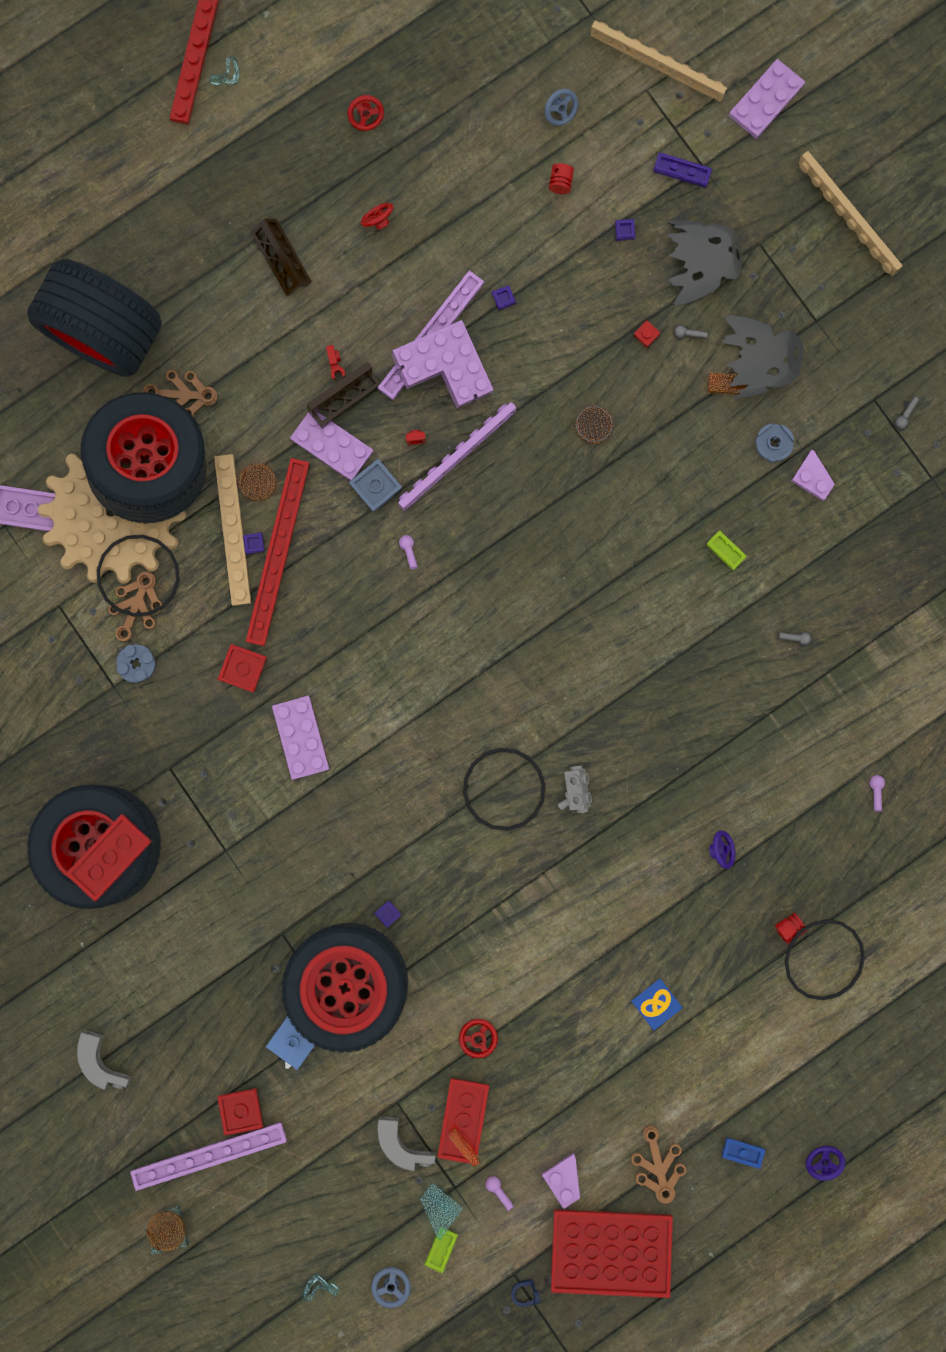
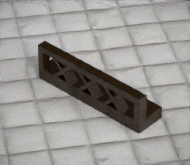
M276 218L263 219L251 233L285 295L290 296L298 287L308 286L312 281ZM262 229L265 233V240H262L259 235ZM269 245H272L274 249L273 256L269 253ZM278 261H281L283 265L282 272L278 269ZM287 277H290L293 283L290 288L287 285Z
M366 362L307 404V411L317 424L323 428L378 389L381 383L372 373V366L369 362ZM368 377L374 383L371 387H362V382ZM351 389L359 390V395L356 398L347 397L348 391ZM335 400L344 401V406L340 409L332 408ZM321 410L329 411V416L323 421L317 416V413Z

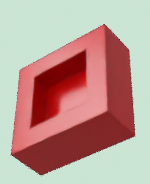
M646 320L633 336L648 348L660 335V332Z
M420 430L409 431L406 434L407 446L426 443L425 432Z

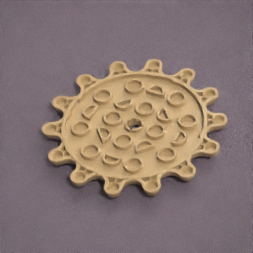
M128 445L125 449L132 450L134 446ZM69 454L66 457L65 461L69 467V474L66 477L59 478L52 475L46 479V486L54 491L55 498L51 503L39 505L37 511L41 517L50 518L54 524L52 530L44 534L43 542L47 546L56 544L64 546L65 554L60 560V564L64 569H71L77 563H84L88 569L87 579L92 583H96V570L101 555L113 542L129 535H146L158 539L170 550L178 546V540L169 532V526L173 522L183 521L186 518L185 510L169 520L166 519L157 523H135V521H127V519L124 520L116 515L112 517L107 516V509L100 504L91 491L82 460L78 455ZM125 463L122 465V468H129L131 464ZM139 475L138 477L146 478L147 476ZM144 538L127 539L115 545L105 556L100 569V576L105 571L111 570L115 572L120 583L126 584L131 580V569L135 565H142L146 570L154 572L159 566L155 558V552L161 546Z

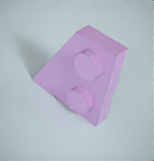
M813 450L809 452L791 482L822 501L826 499L835 485Z
M572 1153L542 1173V1176L563 1209L580 1199L575 1154Z

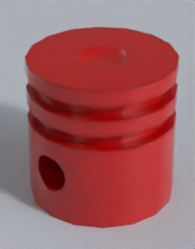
M563 163L552 165L548 189L557 194L570 193L574 168Z
M794 912L792 916H788V919L784 918L774 925L787 945L790 944L796 933L805 927Z

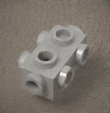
M582 765L572 766L570 771L564 772L567 787L566 799L558 803V806L561 810L569 806L570 810H577V813L588 812V807H591L592 795L588 790V773H586L585 769H582Z

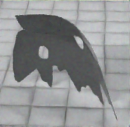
M668 221L670 224H675L674 228L687 231L668 234V237L678 244L675 247V251L669 256L685 261L686 263L683 267L688 269L686 273L668 279L669 282H672L673 286H683L674 302L675 306L692 302L716 290L720 286L722 276L727 279H738L740 277L742 254L736 232L732 228L715 223L703 227V223L700 221ZM719 237L721 238V243L712 244L708 239ZM730 246L732 247V253L729 252ZM736 249H738L739 252V260L736 255ZM702 272L703 278L696 281L693 280L694 273Z
M725 316L726 321L736 334L727 335L721 342L742 348L739 351L742 357L727 364L728 367L734 369V372L738 373L730 386L749 385L747 388L738 391L740 394L735 396V399L765 393L767 386L779 388L791 383L798 377L804 346L794 331L787 330L774 336L772 328L768 324L743 316ZM746 337L755 338L756 343L754 345L747 344ZM796 347L799 348V357L797 359L794 358ZM786 357H788V363L784 362ZM772 368L779 369V374L769 375L767 372Z

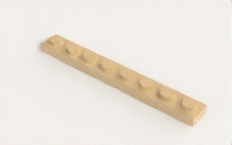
M594 21L590 36L719 102L723 100L727 87L721 82L713 81L707 78L705 74L691 70L685 64L681 65L674 61L672 57L664 56L658 53L656 49L642 45L640 41L625 36L621 31L609 28L603 22Z
M809 151L805 152L798 162L801 170L810 176L813 185L819 187L823 192L824 198L833 204L837 214L842 216L846 220L847 226L856 232L860 242L864 245L866 244L870 249L871 255L880 261L884 271L894 276L903 265Z
M234 455L214 456L232 606L252 604Z

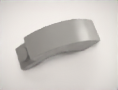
M88 1030L81 1032L77 1046V1057L79 1066L86 1078L104 1090L110 1086V1083H113L112 1086L119 1089L129 1086L133 1076L110 1070L101 1059L100 1049L104 1035Z
M379 1116V1143L385 1155L394 1164L411 1171L415 1170V1163H419V1166L430 1167L431 1164H435L436 1152L411 1150L401 1142L398 1134L399 1117Z

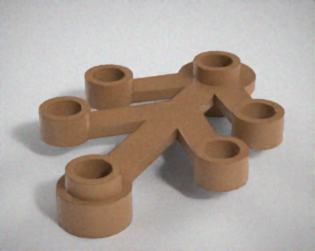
M169 370L166 373V378L169 382L174 383L180 391L160 390L153 384H148L143 389V393L155 391V394L162 395L163 397L178 399L176 402L181 406H184L191 399L197 400L190 408H185L191 412L193 418L194 413L202 406H211L218 398L215 389L204 387L193 371L186 372L185 379L188 383L193 384L199 392L190 391L178 378V374L174 370ZM170 374H175V378L170 379ZM189 375H194L192 380H188ZM207 394H211L210 399H205Z
M142 572L138 575L135 582L124 587H117L115 593L119 598L127 597L131 591L137 589L138 591L136 596L115 605L123 610L131 607L129 612L138 613L139 610L140 612H149L144 602V596L147 592L152 602L151 609H155L154 604L157 602L161 606L163 603L158 600L153 588L156 584L155 576L150 572ZM149 578V584L144 585V579ZM124 589V595H119V590ZM111 605L108 607V612L111 615L117 616L120 614L118 611L112 613L113 607ZM128 615L124 626L117 628V639L127 642L132 638L131 628L136 616ZM150 615L142 616L145 628L154 629L156 621ZM149 620L153 621V625L151 627L147 626V622ZM127 631L128 636L123 638L122 633Z
M648 1125L643 1129V1137L649 1142L654 1164L644 1159L638 1152L631 1155V1161L634 1165H640L656 1175L659 1184L649 1179L644 1172H638L635 1179L639 1185H645L655 1191L658 1201L667 1204L675 1198L674 1186L680 1176L686 1173L684 1164L676 1163L673 1174L666 1181L665 1174L674 1158L679 1156L682 1150L679 1144L672 1143L669 1146L668 1154L662 1162L657 1144L659 1132L655 1126ZM654 1132L655 1136L653 1138H649L648 1133ZM675 1146L679 1148L677 1153L672 1152V1148ZM635 1156H640L639 1162L633 1161ZM682 1166L683 1171L677 1172V1167ZM641 1175L645 1176V1180L643 1182H640L638 1180L639 1176ZM665 1190L669 1191L667 1197L662 1196V1192Z

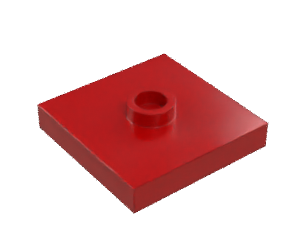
M230 644L217 680L254 693L267 657Z
M257 1088L217 1096L224 1136L264 1127Z

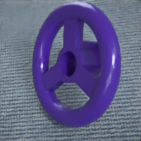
M718 831L714 836L713 844L709 847L711 857L716 859L722 868L729 869L735 862V846L731 836L726 831ZM721 836L726 839L728 845L724 844ZM728 851H730L729 861L726 863Z
M822 1146L814 1149L806 1159L808 1173L817 1180H832L838 1177L845 1168L844 1155L840 1150L831 1146ZM830 1152L839 1158V1166L831 1162L829 1158ZM823 1153V1158L819 1163L812 1166L815 1156Z

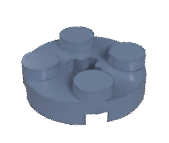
M768 424L757 434L755 439L756 450L764 460L770 463L782 461L792 452L794 437L786 426ZM770 439H777L779 447H772Z
M128 645L117 657V672L122 678L132 683H140L149 679L156 669L153 653L142 645ZM138 658L141 666L133 669L131 663Z

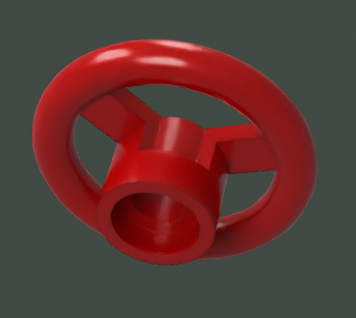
M359 96L348 107V120L358 130H372L382 122L384 107L374 96ZM370 102H373L377 107L372 108ZM355 107L357 108V112L361 117L359 123H357L353 118V110ZM378 114L377 119L373 123L365 125L371 115Z
M383 203L374 207L363 216L361 225L363 227L375 225L377 230L386 227L390 222L387 217L394 209L393 204Z
M483 1019L468 1021L459 1033L461 1049L473 1058H484L490 1055L498 1042L496 1029L490 1022ZM482 1025L479 1032L465 1035L470 1027ZM487 1029H489L492 1035V1042L488 1049L485 1045V1032ZM480 1036L482 1041L476 1042L475 1037ZM465 1042H471L473 1047L480 1048L482 1052L471 1051Z

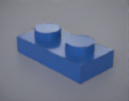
M726 1137L721 1157L760 1169L765 1149Z

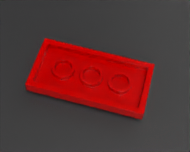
M121 814L66 875L96 902L152 841L124 814Z
M456 1078L450 1079L437 1158L476 1165L489 1084Z

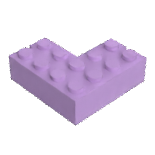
M462 320L392 351L391 355L397 369H402L400 375L407 389L442 375L457 409L471 403L474 399L476 401L485 397L493 391Z

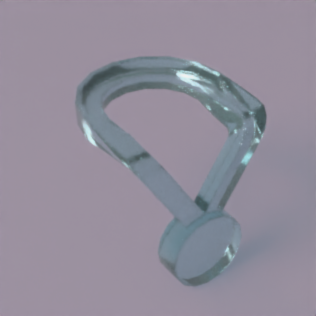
M234 55L228 56L226 71L221 75H211L210 83L219 85L221 82L236 84L239 78V65ZM232 60L234 64L233 79L224 78L229 74L230 61Z
M314 1275L303 1291L302 1300L309 1302L318 1289L328 1290L335 1296L339 1293V1289L332 1283L328 1284L319 1275ZM316 1280L321 1282L322 1284L317 1285L310 1296L307 1297L310 1288Z

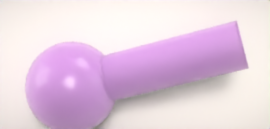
M404 535L399 540V546L405 550L410 569L414 570L417 568L412 550L414 540L411 536Z
M875 775L871 777L869 784L874 792V811L881 812V789L885 786V780L882 776Z
M496 1176L487 1178L485 1182L486 1189L489 1192H494L508 1211L511 1210L514 1205L501 1189L499 1178Z

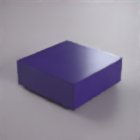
M634 219L615 220L616 241L635 240Z
M509 285L491 293L498 311L516 304Z
M262 532L243 535L246 555L265 552Z
M390 900L374 913L387 928L402 915Z

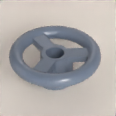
M560 89L549 97L545 105V116L549 123L555 126H562L573 119L578 109L576 94L569 89ZM572 99L573 107L570 114L567 115V104ZM550 111L560 113L562 120H555L551 116Z
M387 1267L380 1270L374 1276L371 1291L378 1304L386 1308H396L408 1299L411 1284L405 1272L395 1267ZM390 1273V1276L385 1279L383 1287L377 1289L380 1278ZM396 1275L400 1276L404 1281V1294L399 1290L400 1282ZM393 1284L395 1288L390 1289L388 1285ZM385 1293L394 1294L399 1300L394 1302L385 1301L380 1295Z

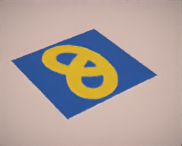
M661 979L657 980L631 1001L653 1030L657 1029L683 1008Z

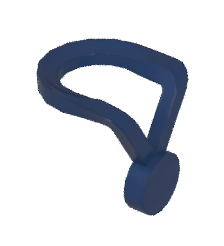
M533 1280L520 1281L512 1287L511 1298L517 1306L526 1307L528 1305L540 1304L539 1292L535 1289ZM531 1286L534 1299L527 1302L517 1301L515 1298L516 1290L519 1287Z

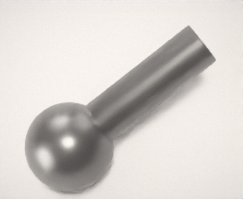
M678 324L673 329V335L677 339H684L686 336L708 339L709 331L687 329L685 325Z
M913 396L903 414L895 418L894 427L897 430H905L909 426L908 419L920 399Z
M807 631L799 634L777 633V639L795 641L801 646H808L812 643V635Z

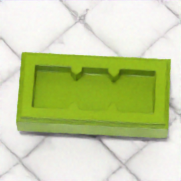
M720 530L706 544L733 571L747 557Z
M439 1227L424 1265L443 1273L458 1234Z

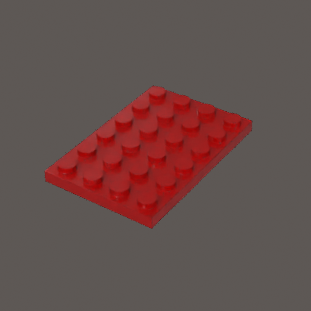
M554 1209L551 1293L670 1298L673 1216L671 1214Z

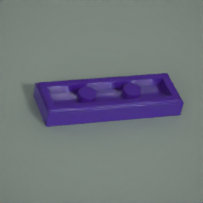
M659 152L653 172L706 188L712 168Z

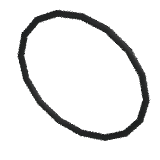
M129 535L113 542L101 555L96 570L98 588L104 600L116 611L130 616H148L164 609L175 596L180 582L179 565L172 551L160 540L146 535ZM144 538L158 543L169 553L175 565L176 582L172 594L161 606L149 612L132 613L118 608L107 598L101 586L100 569L105 556L115 545L127 539Z
M498 748L485 752L471 764L464 778L463 795L468 810L478 822L491 829L509 831L526 825L537 815L544 802L545 782L541 769L531 757L515 749ZM498 752L516 753L527 759L537 770L542 785L541 799L534 813L524 822L510 827L493 826L480 819L471 808L467 796L468 777L474 766L484 757Z
M829 919L812 922L798 931L788 945L784 961L786 975L794 989L807 998L827 1000L839 997L851 989L860 977L865 955L863 943L854 929L845 923ZM831 923L841 925L852 932L859 943L861 961L858 973L847 987L836 994L823 997L809 995L798 988L790 976L788 960L791 948L798 937L812 926Z

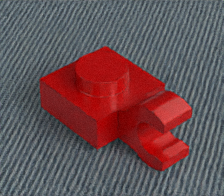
M333 345L326 346L333 381L336 380L335 374L337 372L342 373V377L345 378L344 369L338 366V362L341 361L339 350L335 351Z

